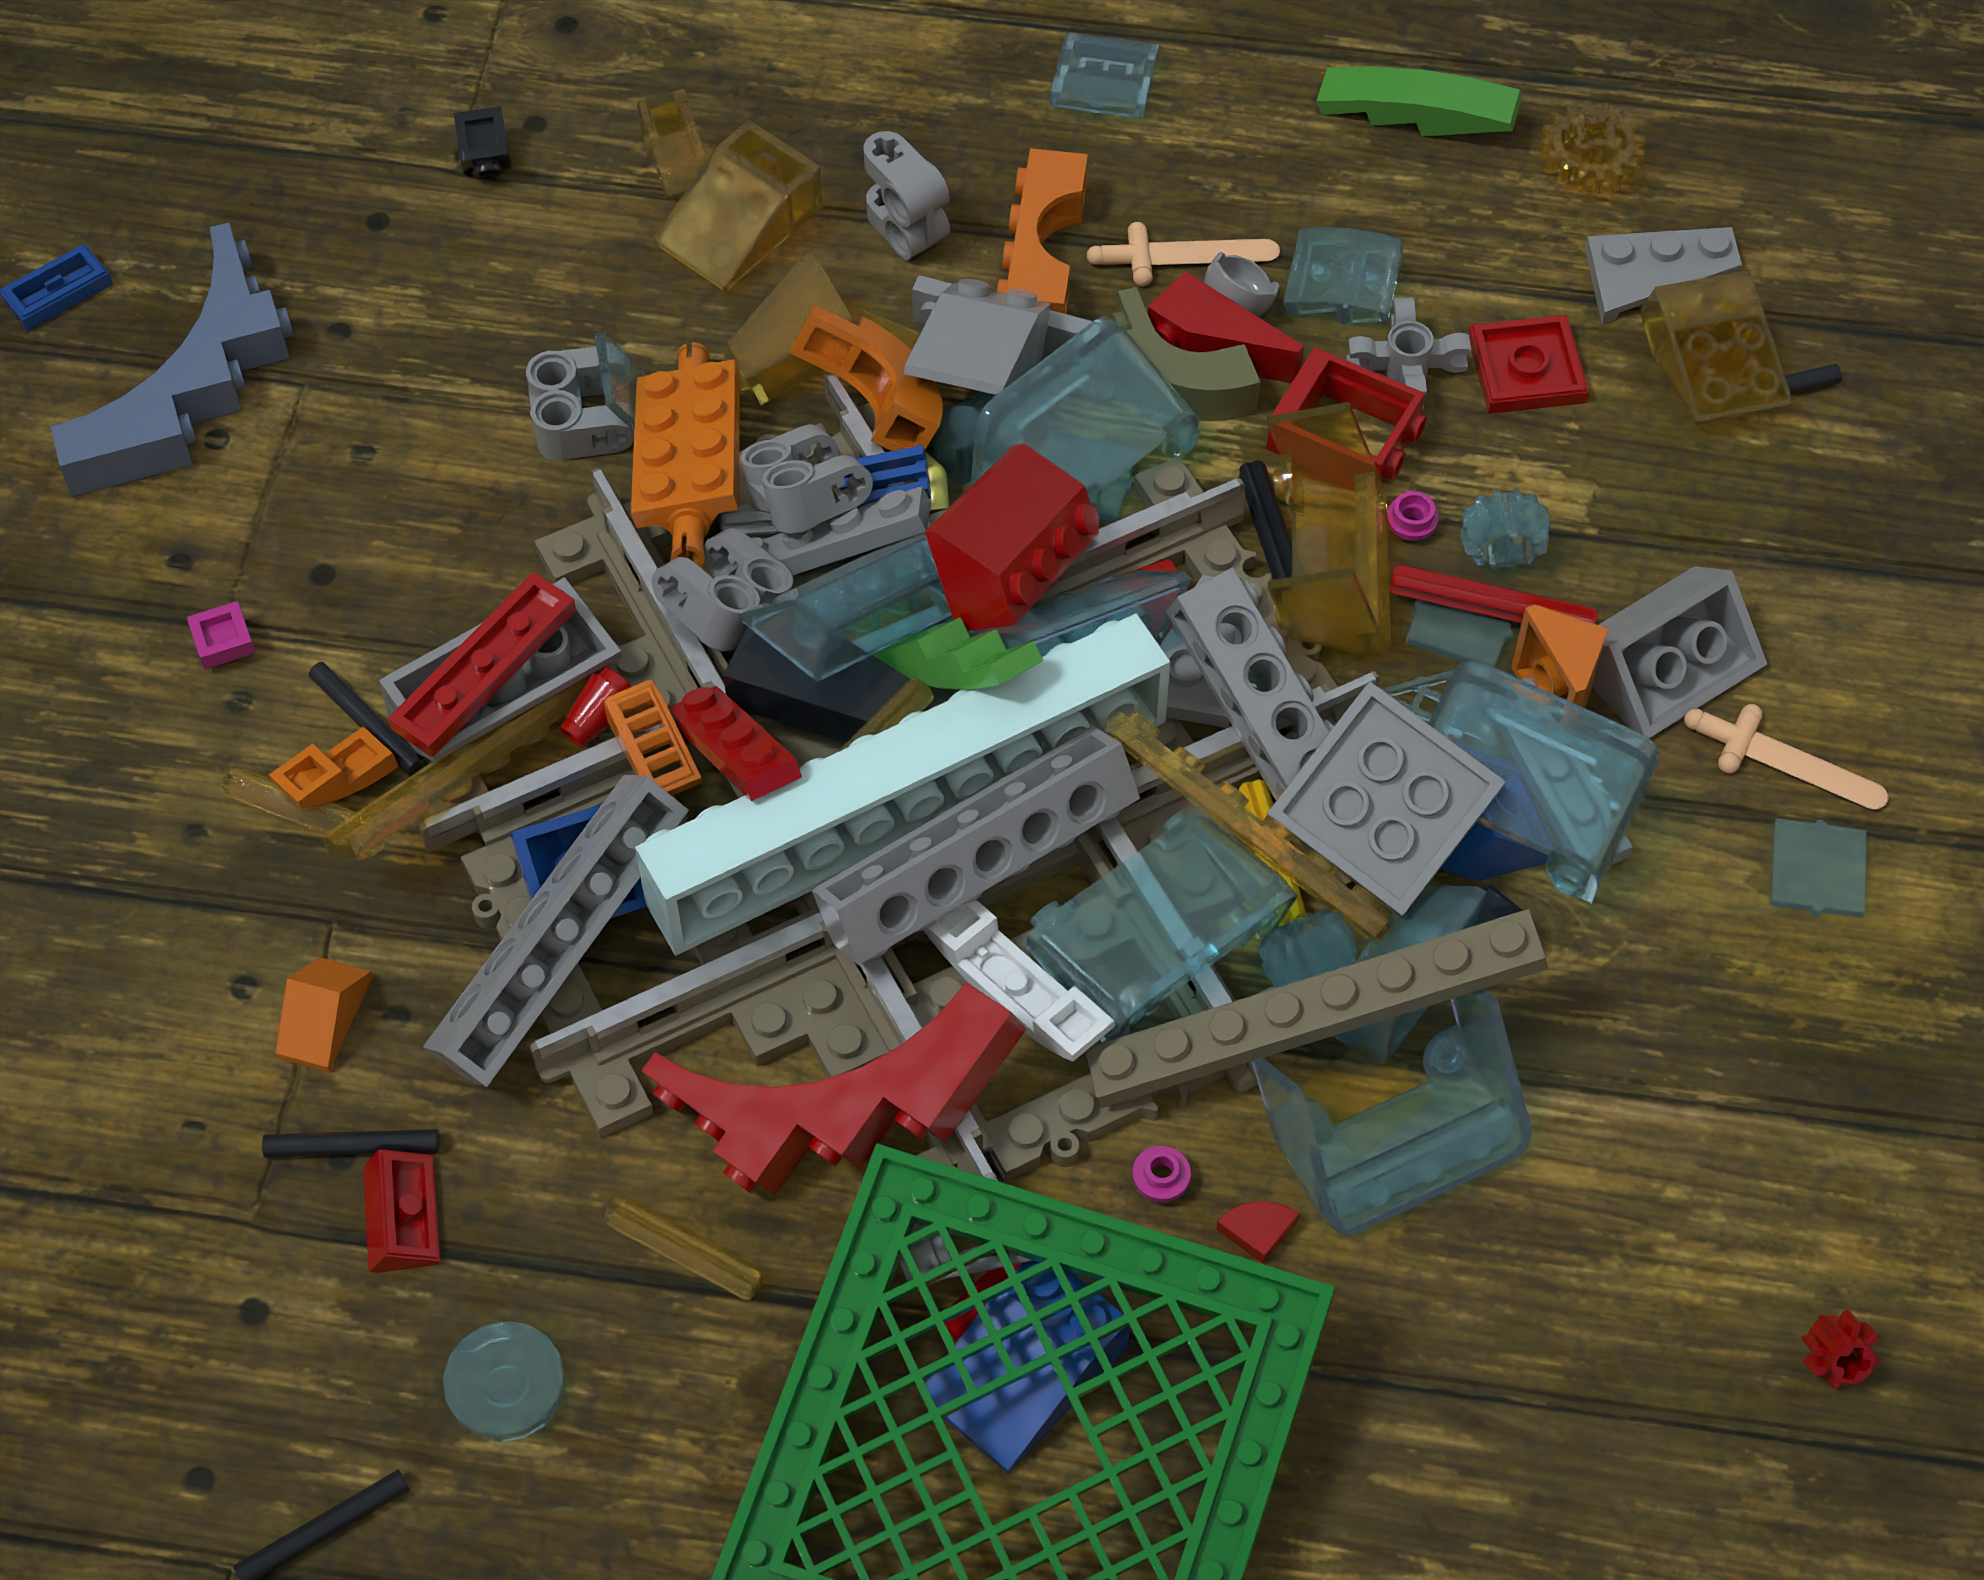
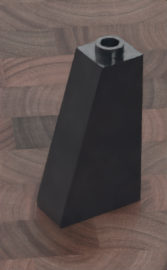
M765 591L723 675L726 695L744 711L847 744H851L864 735H876L899 724L904 717L913 712L929 710V694L927 689L776 593Z

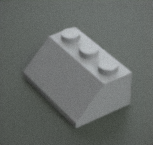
M1694 566L1600 623L1599 626L1609 630L1592 688L1639 739L1647 740L1684 717L1689 710L1697 709L1766 666L1767 661L1733 571Z

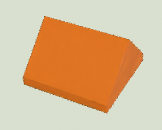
M1532 605L1525 608L1511 668L1519 681L1528 677L1533 679L1571 743L1592 690L1609 629L1538 605Z

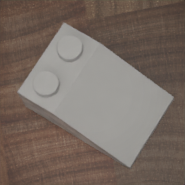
M960 279L959 283H954L941 292L905 363L904 374L1004 396L1042 362L1051 303L1037 301V295L1030 291L1010 289L1005 294L988 290L989 284L975 279Z

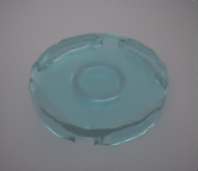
M511 1321L483 1325L464 1337L450 1354L443 1376L445 1399L459 1425L470 1433L474 1432L479 1436H485L487 1440L496 1442L526 1438L545 1426L554 1415V1409L558 1405L560 1397L563 1396L566 1385L561 1356L549 1337L528 1324Z

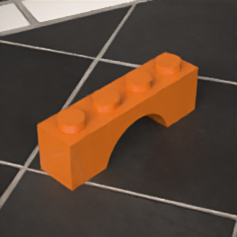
M1030 148L1027 168L1018 167L1015 196L1022 197L1021 204H1012L1010 212L1009 233L1015 234L1014 242L1006 241L1004 246L1003 271H1009L1008 280L999 279L997 292L1007 294V291L1010 289L1030 291L1037 295V301L1051 303L1050 310L1067 314L1070 290V265L1051 256L1041 244L1055 231L1081 223L1087 189L1088 154Z

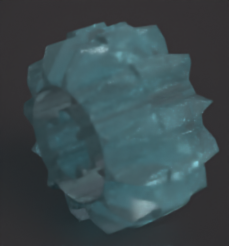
M1496 488L1493 496L1477 495L1475 505L1464 508L1461 541L1462 546L1465 547V554L1472 556L1475 566L1489 564L1492 572L1497 571L1501 567H1509L1515 572L1517 565L1521 563L1534 565L1536 556L1547 553L1548 531L1551 530L1549 515L1546 514L1545 506L1538 502L1536 494L1522 496L1519 488L1514 489L1510 493H1501Z
M1324 909L1315 914L1308 912L1297 919L1291 918L1283 926L1275 927L1273 933L1264 937L1259 949V954L1263 961L1261 965L1268 980L1272 981L1274 987H1282L1355 964L1357 962L1356 955L1358 954L1354 944L1356 939L1349 924L1345 923L1341 913Z

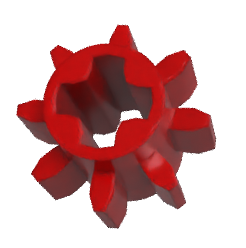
M1847 1309L1840 1316H1823L1821 1314L1810 1328L1809 1333L1802 1335L1801 1340L1812 1351L1811 1354L1804 1358L1803 1362L1815 1377L1823 1376L1833 1389L1837 1390L1842 1383L1862 1384L1864 1379L1872 1372L1874 1365L1881 1362L1879 1356L1870 1347L1880 1337L1867 1322L1860 1323Z

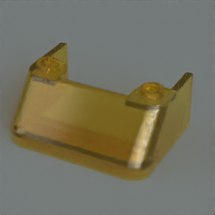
M1350 402L1267 416V426L1281 455V469L1274 470L1275 491L1279 500L1286 499L1292 512V577L1267 581L1268 592L1274 602L1275 618L1279 629H1286L1289 636L1293 639L1365 657L1389 654L1391 641L1386 497L1381 478Z

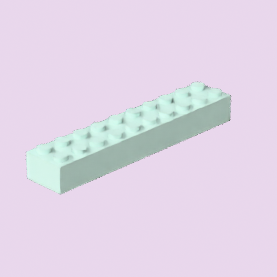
M1137 613L1120 621L1106 622L1093 634L1071 644L1062 643L1055 646L1042 657L1043 661L1001 685L974 690H960L945 703L925 712H913L904 717L899 724L876 735H864L852 742L848 748L827 758H815L808 761L800 768L802 778L762 797L750 801L746 796H743L724 806L716 805L702 811L694 820L672 830L664 829L652 834L644 843L635 847L645 904L675 956L812 891L818 885L1092 726L1123 743L1165 723L1170 660Z

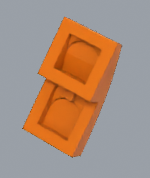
M361 727L325 754L312 743L270 773L269 777L297 806L305 809L334 802L358 792L382 779L399 766L393 753L367 729Z

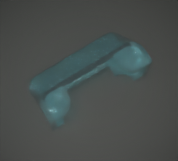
M1102 316L1011 383L986 404L977 419L975 427L971 484L973 485L1014 444L1025 443L1085 485L1090 503L1095 506L1100 519L1102 510L1099 505L1102 490L1157 446H1159L1161 453L1169 458L1190 452L1200 437V429L1198 428L1199 417L1127 331L1112 319Z
M1478 661L1459 663L1449 679L1428 724L1506 781L1505 786L1476 823L1548 855L1546 873L1553 886L1565 895L1577 896L1592 903L1643 804L1660 760L1657 746L1639 732Z
M1187 809L1181 810L1161 827L1160 830L1163 834L1064 905L1060 906L1057 901H1053L1042 908L1030 920L1035 928L1028 935L1024 945L1043 969L1067 991L1076 986L1115 1021V1027L1099 1039L1102 1043L1129 1035L1131 1030L1127 1026L1128 1023L1132 1025L1145 1014L1147 1016L1152 1014L1164 999L1238 945L1245 946L1254 936L1259 940L1279 926L1298 897L1282 876L1202 810L1190 814Z

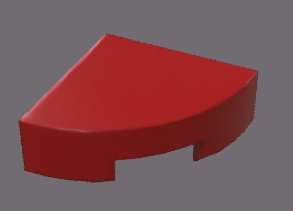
M1266 1201L1250 1202L1237 1206L1225 1213L1217 1221L1216 1230L1258 1261L1264 1263L1296 1225L1299 1213L1279 1203Z

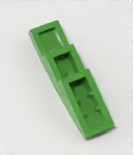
M1377 66L1327 67L1316 102L1322 115L1366 112L1371 126L1417 123L1422 137L1513 131L1522 94L1520 89L1472 77L1421 69Z
M961 617L912 633L873 654V656L916 683L942 689L974 690L1001 685L1043 661L1034 641L1006 649L997 629L970 637Z

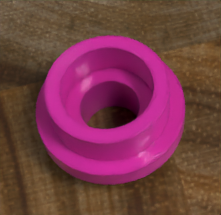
M1408 491L1399 495L1390 504L1386 520L1389 529L1396 536L1409 541H1419L1428 538L1435 532L1439 513L1428 495L1418 491Z
M1168 1146L1150 1147L1144 1150L1134 1162L1132 1172L1134 1186L1143 1197L1152 1202L1167 1203L1182 1196L1189 1186L1191 1177L1190 1165L1185 1156L1174 1148ZM1156 1166L1168 1167L1172 1174L1166 1178H1159L1151 1170Z

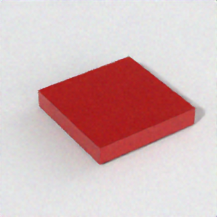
M1567 315L1469 325L1468 334L1471 351L1488 414L1587 403L1589 390Z

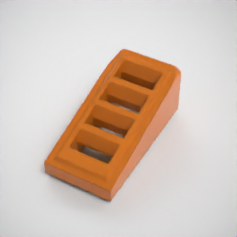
M647 680L611 695L604 700L607 722L636 775L648 776L671 796L702 784V777L654 680ZM653 726H659V729L640 737L634 738L633 736ZM667 744L670 746V748L645 759L643 757L644 754ZM673 763H679L680 768L657 778H653L651 774Z

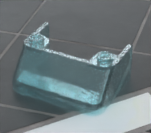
M1482 989L1450 999L1457 1024L1436 1034L1426 1046L1423 1064L1428 1082L1333 1126L1326 1109L1314 1099L1304 1097L1302 1089L1263 1057L1252 1061L1273 1136L1320 1217L1335 1231L1345 1235L1362 1232L1518 1158L1526 1150L1531 1139L1529 1116L1498 999Z

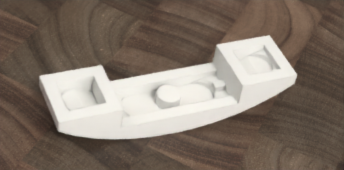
M977 900L961 904L938 918L932 926L923 930L943 956L970 985L1011 1011L1027 1029L1025 1034L1057 1055L1073 1062L1115 1027V1021L1076 986L1067 991L998 930L997 917Z

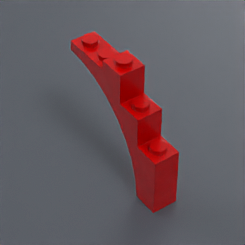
M966 982L933 1020L902 1045L860 1068L817 1082L777 1087L730 1084L690 1072L654 1052L641 1071L658 1084L652 1091V1094L678 1113L681 1112L685 1105H688L700 1114L694 1124L718 1141L712 1151L729 1163L723 1171L724 1175L749 1193L758 1184L775 1196L809 1148L835 1167L843 1158L860 1170L874 1151L876 1143L879 1144L894 1122L920 1140H923L929 1132L943 1143H946L1027 1029L1011 1011Z

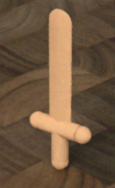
M1133 222L1128 227L1129 245L1092 246L1087 251V260L1092 265L1131 264L1134 282L1138 286L1145 287L1151 283L1153 278L1151 265L1211 263L1219 252H1223L1225 256L1238 255L1254 262L1272 261L1279 256L1280 247L1271 239L1148 242L1146 226L1141 222Z
M1755 704L1744 706L1735 724L1703 712L1700 709H1691L1685 714L1684 721L1688 728L1726 744L1718 760V766L1724 773L1731 774L1736 772L1746 755L1869 809H1880L1888 802V793L1882 785L1757 732L1756 730L1762 719V710Z

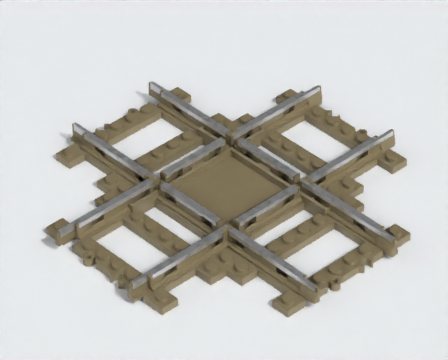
M832 373L824 375L826 400L840 421V432L832 436L839 447V456L847 455L855 459L890 452L891 450L871 441L875 426V415L871 405L867 403L856 408L837 376ZM821 423L816 424L826 432ZM765 434L760 436L757 439L756 443L764 440H770L777 436L772 434ZM817 443L810 446L811 453L805 456L807 459L814 457V449L819 446ZM1179 456L1134 475V489L1147 509L1098 529V536L1015 626L967 631L969 636L972 637L997 629L1006 649L1011 648V645L1007 638L1047 621L1061 644H1071L1093 634L1104 623L1113 621V618L1099 598L1124 587L1120 577L1122 574L1171 559L1174 565L1184 561L1197 582L1202 575L1215 577L1233 567L1239 579L1244 578L1249 583L1255 584L1254 591L1258 598L1257 609L1266 625L1273 626L1281 635L1286 647V654L1284 655L1293 671L1302 674L1308 681L1314 695L1312 703L1322 720H1328L1335 726L1369 681L1379 687L1380 683L1379 675L1376 671H1371V673L1338 687L1324 665L1318 662L1322 648L1320 638L1312 633H1304L1296 640L1294 639L1296 625L1270 589L1271 574L1267 573L1259 578H1253L1245 574L1246 570L1255 568L1257 554L1254 551L1243 549L1228 528L1244 519L1245 484L1238 478L1203 492ZM599 468L592 470L591 474L595 493L588 497L587 504L593 517L534 541L536 552L551 580L555 583L565 577L570 585L600 572L605 571L642 637L619 646L622 657L605 667L619 674L632 687L647 680H654L667 707L681 702L688 692L698 689L691 676L693 674L701 688L718 686L725 693L723 675L728 667L727 661L732 659L736 649L721 651L701 642L693 631L657 600L653 592V574L658 568L665 565L656 549L672 543L673 536L668 530L658 525L636 528L631 515V501L622 504ZM903 481V482H898V483H893V484H888V485H889V487H893V486H898V485H903V484H908V483H907V481ZM943 509L929 515L927 529L947 509ZM719 514L716 516L711 526L719 523ZM925 533L792 575L793 584L786 598L788 602L813 618L823 621L907 585L919 607L847 637L848 640L872 655L912 633L953 620L946 596L944 598L929 572L935 571L939 578ZM1148 535H1155V538L1125 550L1126 545ZM629 563H631V565H632V567L634 568L636 574L638 575L639 580H640V585H639L638 581L636 580L634 574L632 573V571H631V569H630V567H629V565H628ZM1259 672L1269 687L1268 679L1263 673ZM919 684L928 690L929 709L947 702L955 693L961 690L942 689ZM746 712L796 758L799 769L812 759L827 758L850 746L847 743ZM1276 717L1277 730L1285 728L1288 734L1283 737L1295 740L1297 737L1295 725L1287 718ZM1166 718L1165 723L1125 741L1138 762L1130 766L1138 793L1150 789L1152 796L1123 808L1116 817L1096 824L1076 836L1075 840L1069 845L1054 849L1032 862L1022 873L1009 876L988 888L976 900L986 907L1080 864L1100 898L1010 939V941L1058 983L1133 949L1177 1020L1236 1001L1187 923L1229 904L1230 892L1208 858L1249 840L1250 827L1229 795L1239 791V787L1243 783L1253 782L1258 779L1263 780V777L1233 726L1194 743L1180 720ZM653 726L633 736L634 738L640 737L659 729V726ZM611 727L592 742H589L584 751L492 791H488L472 758L422 779L425 793L436 812V815L424 819V822L419 825L423 845L427 853L479 831L485 843L484 847L461 856V862L478 895L472 902L475 922L478 926L486 929L496 926L500 940L504 938L531 901L510 832L601 805L623 775H636ZM691 742L686 744L699 772L714 766ZM667 745L644 754L643 757L645 759L668 749ZM676 762L651 774L653 778H657L680 768V765ZM718 770L734 800L745 796ZM557 791L560 793V796L524 811L523 806ZM686 815L677 827L689 822ZM1104 840L1116 859V871L1098 842ZM810 891L791 900L799 916L754 936L745 922L693 947L702 966L605 1010H602L577 963L536 1019L535 1023L544 1025L548 1035L532 1043L530 1051L534 1067L543 1082L552 1083L569 1074L571 1075L573 1084L602 1139L654 1115L652 1104L633 1070L634 1067L649 1061L654 1052L662 1055L733 1022L757 1067L809 1044L826 1077L830 1078L860 1068L902 1045L933 1020L967 981L951 966L917 983H911L892 949L924 935L925 932L922 930L914 932L892 945L882 956L860 964L866 975V983L855 962L833 944L814 895ZM818 939L820 940L822 946L786 962L787 953ZM1179 964H1182L1195 985V994L1177 967ZM1285 980L1259 993L1282 987L1289 983ZM670 1006L674 1007L675 1013L642 1028H638L637 1021ZM1261 1059L1102 1108L1096 1097L1091 1073L986 1122L977 1104L974 1103L946 1143H943L928 1132L925 1138L931 1149L917 1156L984 1176L989 1172H993L983 1156V1153L986 1152L1003 1183L1039 1167L1044 1153L1050 1151L1051 1160L1057 1166L1070 1167L1078 1160L1079 1140L1091 1142L1139 1118L1156 1121L1158 1118V1106L1153 1102V1098L1160 1093L1172 1094L1177 1098L1180 1107H1185L1189 1094L1225 1076L1237 1091H1246L1258 1085L1262 1081L1263 1076L1262 1069L1257 1062ZM1061 1148H1068L1069 1150L1063 1151Z

